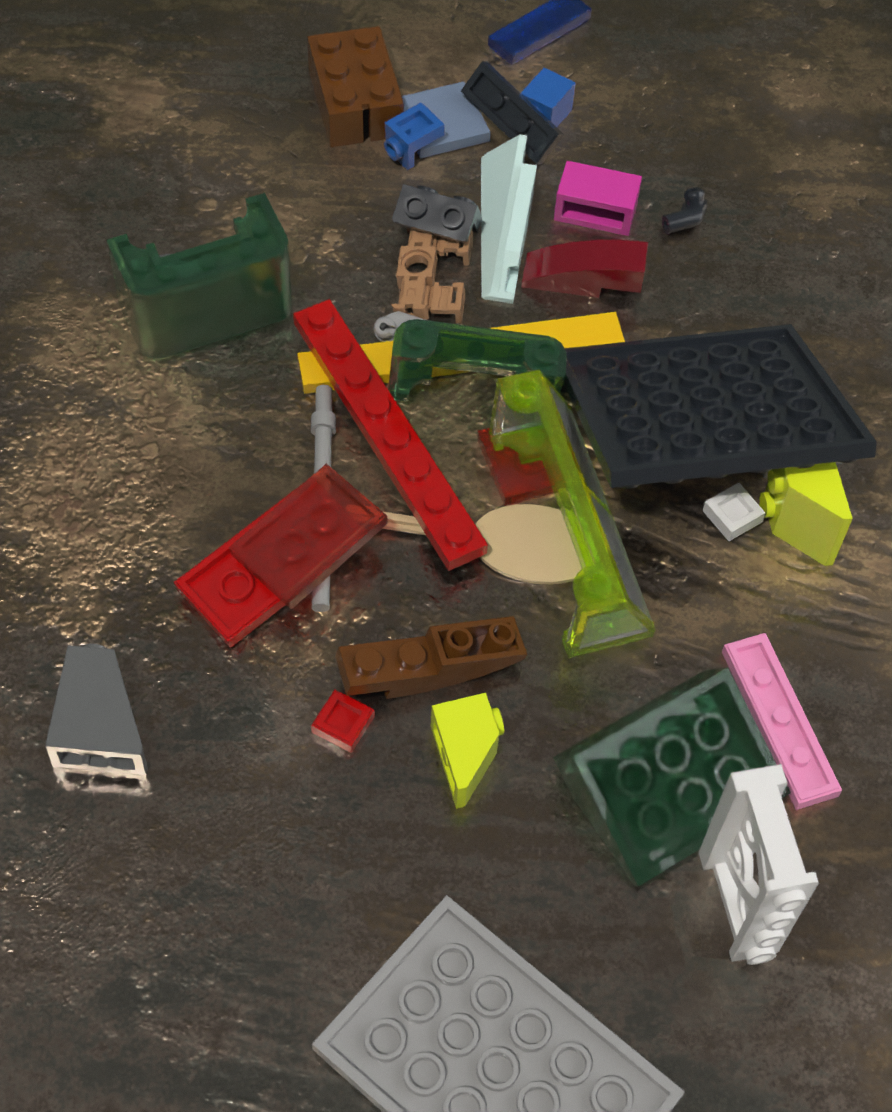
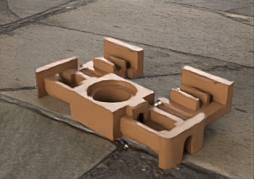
M406 227L407 233L410 234L408 246H401L396 279L398 289L401 290L399 303L392 304L393 312L401 311L428 320V310H430L431 314H455L456 323H462L466 296L464 283L453 282V286H440L439 282H435L438 263L437 254L444 256L445 253L448 256L449 252H454L456 256H463L464 266H470L473 244L472 229L468 241L463 243V248H460V242ZM414 263L427 265L424 271L418 273L407 270ZM454 291H457L455 303H452ZM408 308H412L414 313H408Z

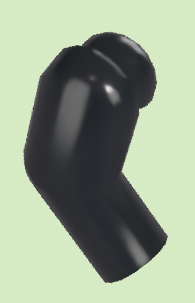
M693 187L687 189L684 193L685 202L682 205L681 211L662 216V226L666 234L689 229L702 222L708 207V201L704 199L705 192L702 188Z

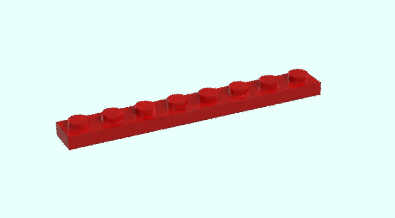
M328 299L293 313L294 325L447 570L450 571L486 555L488 550L487 542L331 300Z

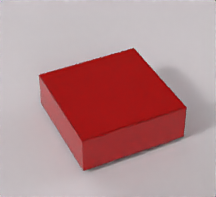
M334 690L312 723L311 732L352 753L374 719L375 710Z

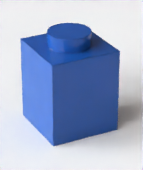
M544 67L521 94L558 127L572 111L576 82Z

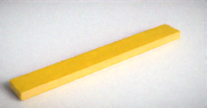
M616 312L362 344L360 347L384 383L550 362L555 361V349L625 342ZM311 351L297 353L304 394L316 393V387L319 385H328L332 390H335Z

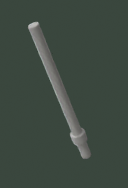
M319 385L316 387L315 412L311 415V433L315 436L314 481L331 497L332 436L336 433V415L332 412V388L328 385ZM330 571L322 574L312 584V610L315 612H326L330 609Z

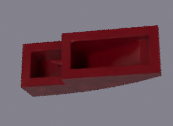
M587 240L568 242L527 252L521 288L600 298L601 288L641 293L648 242Z

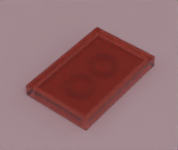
M326 463L232 544L229 549L231 555L292 610L388 524V518L384 512Z

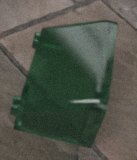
M412 319L403 322L396 329L388 390L395 400L408 402L410 391L416 385L421 383L422 385L431 384L433 367L514 377L512 396L520 397L522 395L527 399L531 406V417L551 420L565 379L566 350L556 338L546 335Z

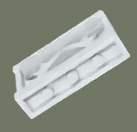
M781 764L730 773L698 852L703 871L713 869L734 938V942L729 950L732 962L746 959L748 964L755 965L774 959L819 884L815 872L806 873L781 799L787 784ZM753 853H756L759 886L753 878Z

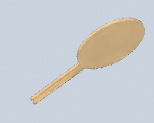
M534 504L509 505L488 512L475 524L488 544L487 554L479 558L496 572L518 581L544 585L572 582L589 574L600 560L601 544L596 533L579 518L556 508ZM350 506L346 508V513L358 525L426 535L414 516Z

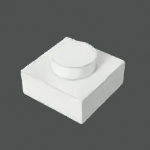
M740 483L705 501L703 512L728 541L762 523L766 514Z

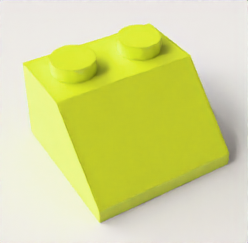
M836 462L815 464L810 468L787 467L771 469L767 476L768 484L766 490L760 494L759 504L766 513L764 518L769 519L772 534L822 565H833L853 519Z

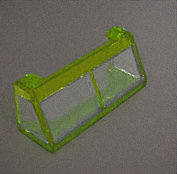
M540 369L498 378L489 429L495 451L502 450L503 447L515 450L519 454L521 464L538 460L543 461L582 568L575 576L573 582V592L577 604L571 625L568 630L563 631L562 641L568 658L653 637L655 632L654 624L571 406Z

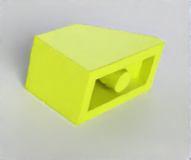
M486 692L432 705L431 729L456 809L465 807L497 754L499 736L504 735L501 713L497 707L491 709Z

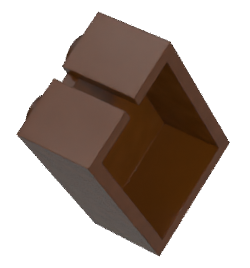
M380 26L307 36L309 73L330 148L363 143V110L369 109L370 141L386 140L385 122L403 113L404 103Z

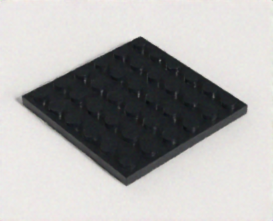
M792 324L555 349L556 368L611 488L631 489L638 487L640 484L658 482L673 484L682 482L684 479L701 477L723 478L728 474L744 472L766 473L771 469L787 467L810 468L815 464L830 462L853 463L858 459L874 458L876 455L877 441Z

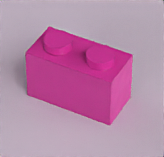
M566 161L557 191L554 220L629 236L638 203L642 176Z

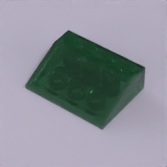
M728 668L702 671L553 757L574 800L634 886L642 885L700 849L730 773L777 765ZM787 784L783 790L781 799L791 793Z

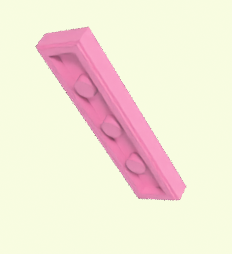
M766 633L725 644L722 654L774 764H781L787 781L785 788L795 809L798 810L839 797L842 789Z

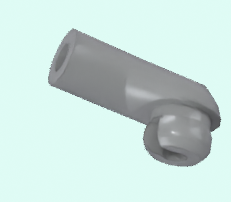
M397 311L378 318L374 323L373 329L377 339L385 342L399 340L407 336H432L435 323Z

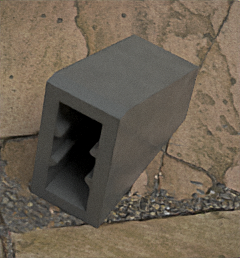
M86 644L83 647L68 645L45 744L53 767L146 775L148 766L114 649H107L99 644Z

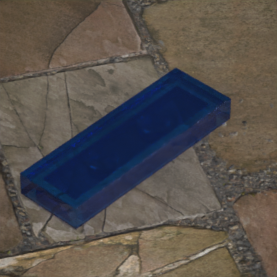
M549 0L489 35L488 46L510 65H513L591 19L592 9L581 0Z

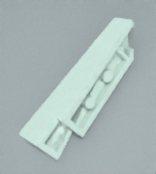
M519 134L489 151L481 158V297L485 300L511 304L514 302L537 165L524 164L527 135Z

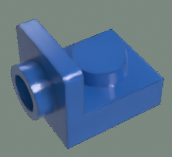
M422 102L385 122L386 140L384 141V147L388 156L392 160L398 161L407 170L413 168L414 152L444 136V123Z

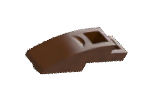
M510 616L430 626L426 636L340 646L335 658L347 696L384 691L386 699L440 689L482 677L524 660L527 652L515 618Z

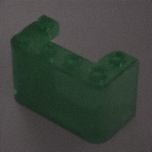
M265 193L245 198L247 210L245 217L242 219L240 216L233 219L236 235L160 257L154 243L145 245L146 249L133 246L129 242L127 234L106 240L119 306L135 343L144 356L152 359L166 358L280 322L291 314L293 303L289 242Z

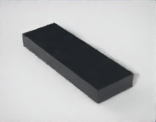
M482 61L461 89V92L510 139L519 134L527 135L525 154L536 164L542 165L564 136L549 119L488 62Z

